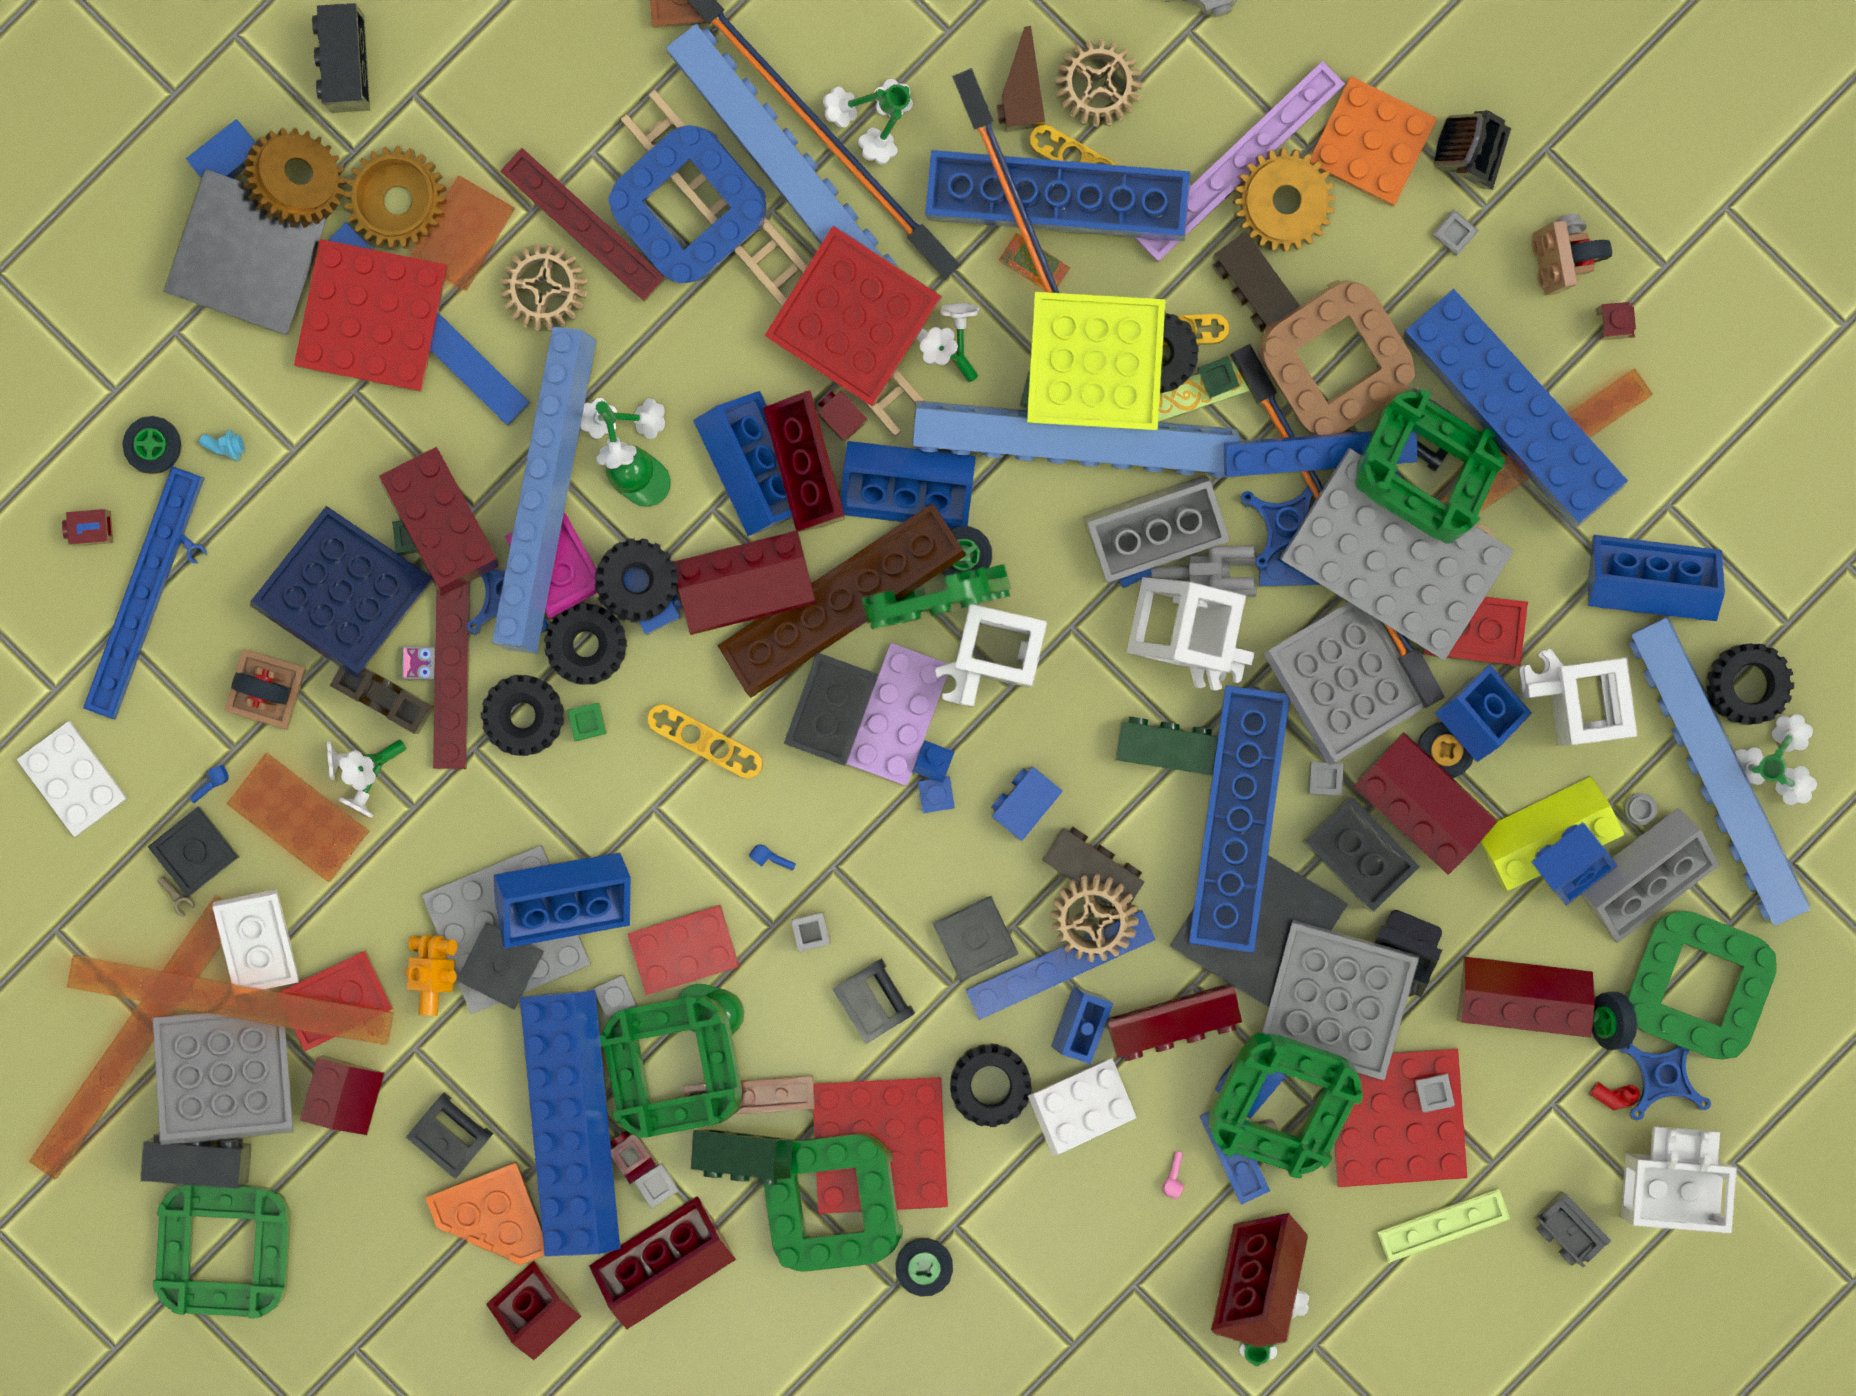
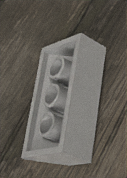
M1206 475L1083 517L1107 583L1230 541L1211 481Z
M1678 807L1646 833L1637 837L1634 842L1618 854L1612 856L1611 858L1617 867L1582 893L1581 896L1611 937L1618 943L1720 865L1701 830Z

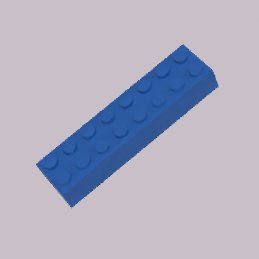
M931 150L925 210L928 220L1019 228L989 155ZM1004 156L1033 229L1185 242L1191 181L1190 171Z
M1452 289L1405 330L1403 339L1481 426L1484 429L1486 427L1489 428L1496 435L1493 439L1575 529L1624 488L1628 482L1624 475L1455 289Z
M1227 685L1225 687L1189 944L1247 953L1255 952L1290 699L1285 693Z
M595 990L520 997L545 1257L595 1255L620 1249Z

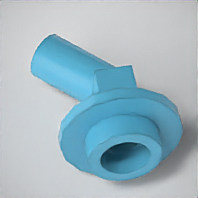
M232 430L226 431L224 437L218 438V440L207 434H203L199 440V444L218 455H226L235 461L241 460V453L245 452L242 437L240 434L235 435Z

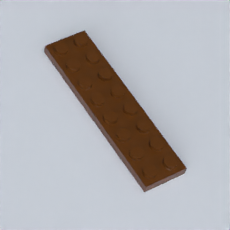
M932 503L812 582L816 604L758 618L717 646L746 694L752 698L814 657L817 652L820 653L867 622L862 598L894 590L897 602L967 556V554Z

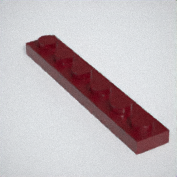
M523 148L500 171L642 301L645 302L666 279L663 274Z
M470 582L443 596L440 595L438 589L436 593L433 769H467L469 631L467 623L470 621Z

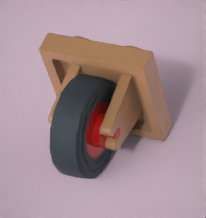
M1566 220L1553 222L1533 233L1532 250L1534 255L1538 256L1540 267L1537 274L1540 287L1544 288L1545 296L1558 294L1578 285L1577 275L1595 271V262L1612 257L1610 240L1590 241L1588 233L1568 235Z
M243 649L224 711L288 729L306 667Z

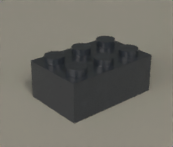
M356 3L317 5V15H312L313 33L318 36L319 47L314 48V60L316 67H319L321 72V80H316L317 98L322 100V104L331 113L370 111L364 14Z
M817 652L784 744L846 766L879 675Z
M1348 796L1302 841L1371 912H1374L1420 867L1351 796Z
M159 1132V1134H153V1138L143 1142L140 1181L239 1189L249 1183L252 1144L243 1143V1138L239 1137L219 1139L218 1141L207 1140L161 1145Z

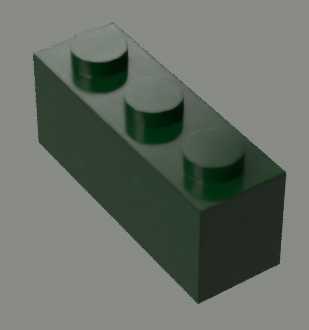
M1130 716L1128 722H1121L1115 760L1213 775L1218 737L1211 736L1212 729L1193 727L1192 732L1179 731L1180 724L1162 721L1160 727L1147 726L1148 719Z
M714 1129L694 1130L691 1169L703 1171L704 1177L722 1178L724 1173L730 1174V1180L750 1181V1177L758 1178V1184L777 1185V1179L790 1178L793 1139Z

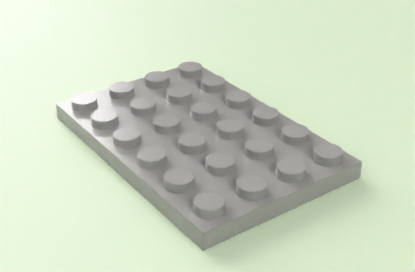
M1348 448L1280 559L1445 661L1514 550L1476 526H1473L1465 535L1453 543L1447 544L1429 536L1383 508L1357 489L1355 484L1357 466L1362 455Z

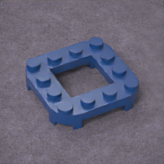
M692 125L676 128L667 134L616 181L608 198L613 216L655 267L666 278L677 283L700 281L709 276V273L753 233L758 232L762 228L766 216V195L763 189L755 184L720 143L715 133L709 129ZM691 160L731 208L685 249L646 204V199Z

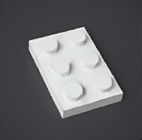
M71 721L66 722L17 759L74 837L79 836L128 799Z
M277 889L213 902L212 907L235 995L299 982V975Z
M1113 1058L1104 1060L1028 1095L1052 1156L1059 1155L1137 1118Z

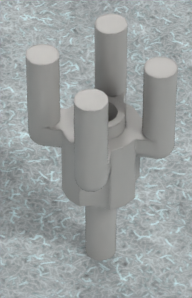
M1254 545L1214 546L1210 548L1209 556H1190L1189 566L1151 568V577L1156 579H1190L1192 583L1245 595L1246 597H1256L1254 577L1230 578V565H1255L1256 552Z

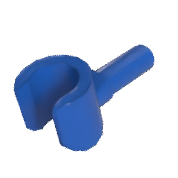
M183 534L181 543L188 550L187 558L190 562L198 564L199 562L191 555L192 550L199 548L207 555V549L202 544H194Z
M224 765L216 766L206 771L210 781L190 796V800L193 803H196L208 791L228 781L229 775Z
M762 844L756 845L749 854L750 858L760 866H763L768 859L792 871L796 863L773 853Z

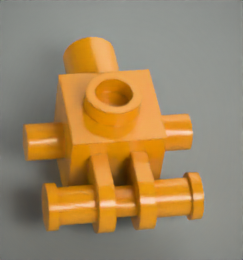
M413 935L408 941V947L413 952L418 951V957H409L408 967L405 970L407 989L420 991L418 1015L438 1016L439 992H453V983L457 978L454 971L455 960L446 959V954L454 955L457 952L458 945L454 939L446 940L443 936L423 935L420 938Z

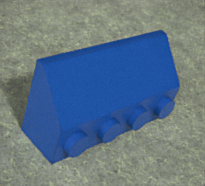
M760 391L718 405L693 420L748 537L792 518L763 407L767 405Z
M847 441L841 490V505L844 515L905 522L933 503L949 528L968 526L976 456L938 451L924 452L919 449Z
M1594 535L1587 583L1588 606L1717 621L1725 595L1722 550Z
M621 853L494 874V900L503 947L510 948L630 926L631 877Z

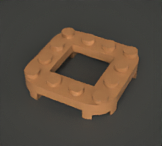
M1336 280L1327 284L1328 288L1277 322H1270L1265 327V332L1260 342V353L1258 354L1260 362L1268 370L1296 415V420L1299 424L1317 435L1340 434L1394 399L1399 393L1401 394L1415 377L1412 355L1378 298L1368 287L1355 281ZM1348 316L1375 359L1377 369L1326 401L1296 353V350Z

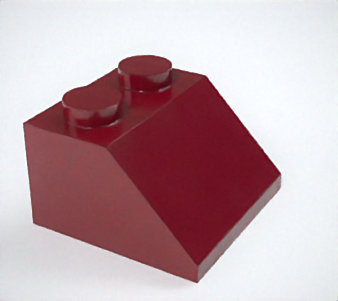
M324 1055L318 1057L300 1121L333 1130L368 1135L385 1072Z
M532 1261L486 1304L512 1344L532 1360L541 1355L582 1317L568 1296L535 1261Z

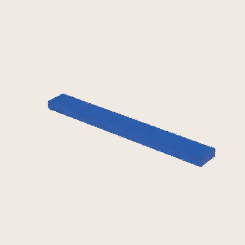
M346 222L328 240L374 250ZM438 313L431 351L509 426L530 402Z
M174 466L171 467L86 698L84 709L116 720L204 477Z

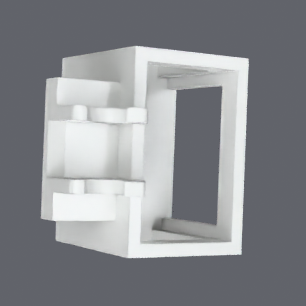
M1142 577L1126 653L1190 667L1193 683L1196 688L1206 686L1203 680L1205 670L1211 690L1217 691L1222 689L1219 680H1224L1226 673H1230V671L1233 675V682L1239 683L1242 680L1245 665H1252L1254 652L1235 648L1246 596L1192 582ZM1154 593L1172 597V603L1179 604L1170 646L1144 642Z
M970 605L957 662L935 669L937 678H940L942 675H950L956 681V688L950 693H943L942 698L945 701L973 707L980 676L1023 687H1032L1047 622L978 605ZM979 623L1029 635L1028 642H1021L1017 661L1023 662L1021 670L971 658Z
M1547 649L1537 654L1544 662L1542 673H1534L1530 665L1519 668L1521 699L1551 695L1557 746L1637 736L1627 658L1563 666L1551 649ZM1600 675L1606 720L1582 723L1576 678Z
M1653 1126L1651 1155L1625 1153L1621 1218L1634 1226L1732 1233L1737 1168L1718 1160L1720 1132ZM1723 1177L1727 1179L1724 1215L1720 1214Z

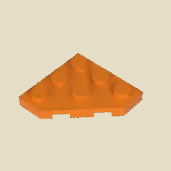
M517 1162L425 1197L436 1228L454 1234L471 1244L501 1255L518 1265L545 1256L542 1226Z

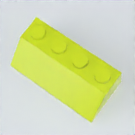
M1591 776L1498 820L1482 839L1480 845L1502 890L1509 891L1540 876L1541 874L1532 864V861L1536 859V853L1546 845L1551 844L1553 846L1562 839V833L1574 824L1580 825L1584 822L1602 845L1625 835L1611 805Z

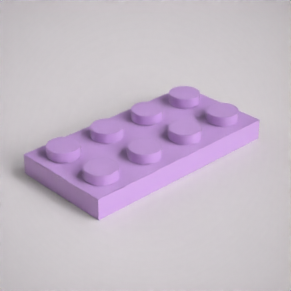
M890 643L846 764L907 786L947 675L937 678L935 669L948 663Z

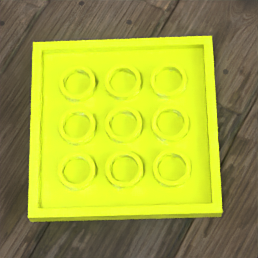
M1035 292L1027 423L1158 430L1165 299Z

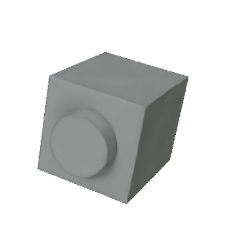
M824 912L791 920L798 952L831 944Z

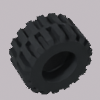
M1760 643L1742 644L1723 651L1719 659L1713 661L1711 665L1713 669L1707 674V679L1710 680L1709 686H1706L1707 693H1711L1712 699H1710L1712 706H1716L1719 709L1717 712L1721 716H1726L1733 723L1752 725L1775 719L1777 714H1781L1786 709L1784 707L1785 704L1790 703L1792 696L1789 695L1790 690L1794 689V682L1790 680L1793 672L1791 668H1787L1786 663L1788 661L1785 657H1780L1777 654L1779 651L1774 648H1767L1766 645ZM1754 665L1765 675L1767 682L1766 692L1756 703H1745L1735 693L1733 686L1734 677L1742 666Z
M998 1044L978 1045V1047L966 1051L958 1059L952 1070L950 1091L955 1107L963 1114L964 1118L976 1123V1125L982 1127L983 1125L997 1127V1125L1001 1124L1006 1125L1012 1119L1020 1116L1022 1110L1026 1108L1029 1102L1028 1095L1031 1094L1032 1089L1029 1071L1022 1058L1007 1047H1002ZM983 1067H998L1009 1078L1010 1089L1008 1095L997 1104H984L972 1092L971 1082L973 1076Z

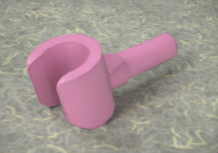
M1175 1151L1171 1172L1162 1187L1164 1194L1173 1199H1177L1180 1196L1185 1185L1176 1180L1183 1153Z

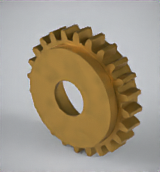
M281 128L277 135L271 130L265 138L261 136L255 145L253 144L248 152L249 155L243 162L247 167L242 172V176L249 178L243 186L245 189H252V193L248 198L249 200L256 199L259 204L256 207L258 211L264 208L268 212L266 218L270 219L272 216L278 218V224L280 225L285 220L290 221L291 228H295L297 223L301 221L302 226L307 228L311 221L317 225L323 217L327 219L340 204L339 200L345 192L341 188L346 183V179L339 176L344 171V167L336 166L339 156H331L329 151L332 147L330 145L324 147L320 144L321 137H317L315 140L310 138V131L300 135L297 128H293L290 134H287L285 128ZM292 159H300L306 162L312 171L311 180L306 184L293 183L285 174V164Z
M400 146L395 147L394 153H391L387 147H383V155L378 156L372 151L371 161L367 162L363 158L360 159L363 165L361 170L352 168L351 171L356 175L355 180H346V183L352 189L351 191L344 192L343 196L351 200V203L344 205V208L349 212H354L348 217V220L352 224L359 222L355 230L359 234L367 231L364 238L368 242H371L376 237V245L382 248L387 241L391 250H395L397 242H400L404 249H408L409 240H413L419 245V236L421 234L429 238L431 234L428 228L430 226L435 228L440 226L435 221L436 216L443 217L445 215L439 208V205L447 204V199L440 196V193L447 191L444 184H437L443 177L439 172L432 174L436 168L432 162L424 165L426 157L422 153L415 159V151L411 148L406 151V154H403ZM393 187H404L411 193V207L403 214H392L385 207V195Z
M1281 148L1278 157H1276L1273 150L1267 151V160L1261 155L1256 156L1258 165L1247 164L1245 167L1250 173L1248 175L1239 174L1238 178L1244 183L1242 186L1234 187V191L1240 193V198L1232 201L1233 204L1240 205L1241 208L1234 215L1235 217L1243 216L1245 220L1239 225L1240 228L1249 227L1251 231L1248 235L1251 239L1259 236V246H1263L1269 241L1270 250H1276L1278 244H1281L1282 251H1289L1290 243L1293 244L1296 250L1302 249V240L1308 245L1312 244L1313 239L1311 235L1322 236L1323 232L1319 227L1321 225L1329 226L1331 223L1325 218L1326 214L1335 213V209L1328 207L1329 202L1336 200V196L1328 194V190L1335 186L1334 183L1326 184L1324 180L1328 177L1329 172L1320 173L1318 171L1322 164L1320 161L1310 164V154H1305L1302 159L1299 158V150L1294 149L1291 155L1288 156L1286 148ZM1283 185L1295 187L1301 196L1299 208L1291 214H1282L1273 205L1274 192Z

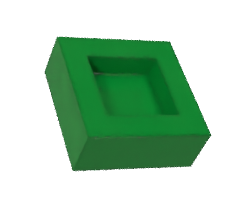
M599 702L567 710L575 742L607 734Z

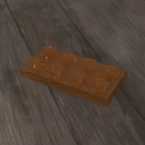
M267 752L227 802V805L328 882L334 879L370 832Z

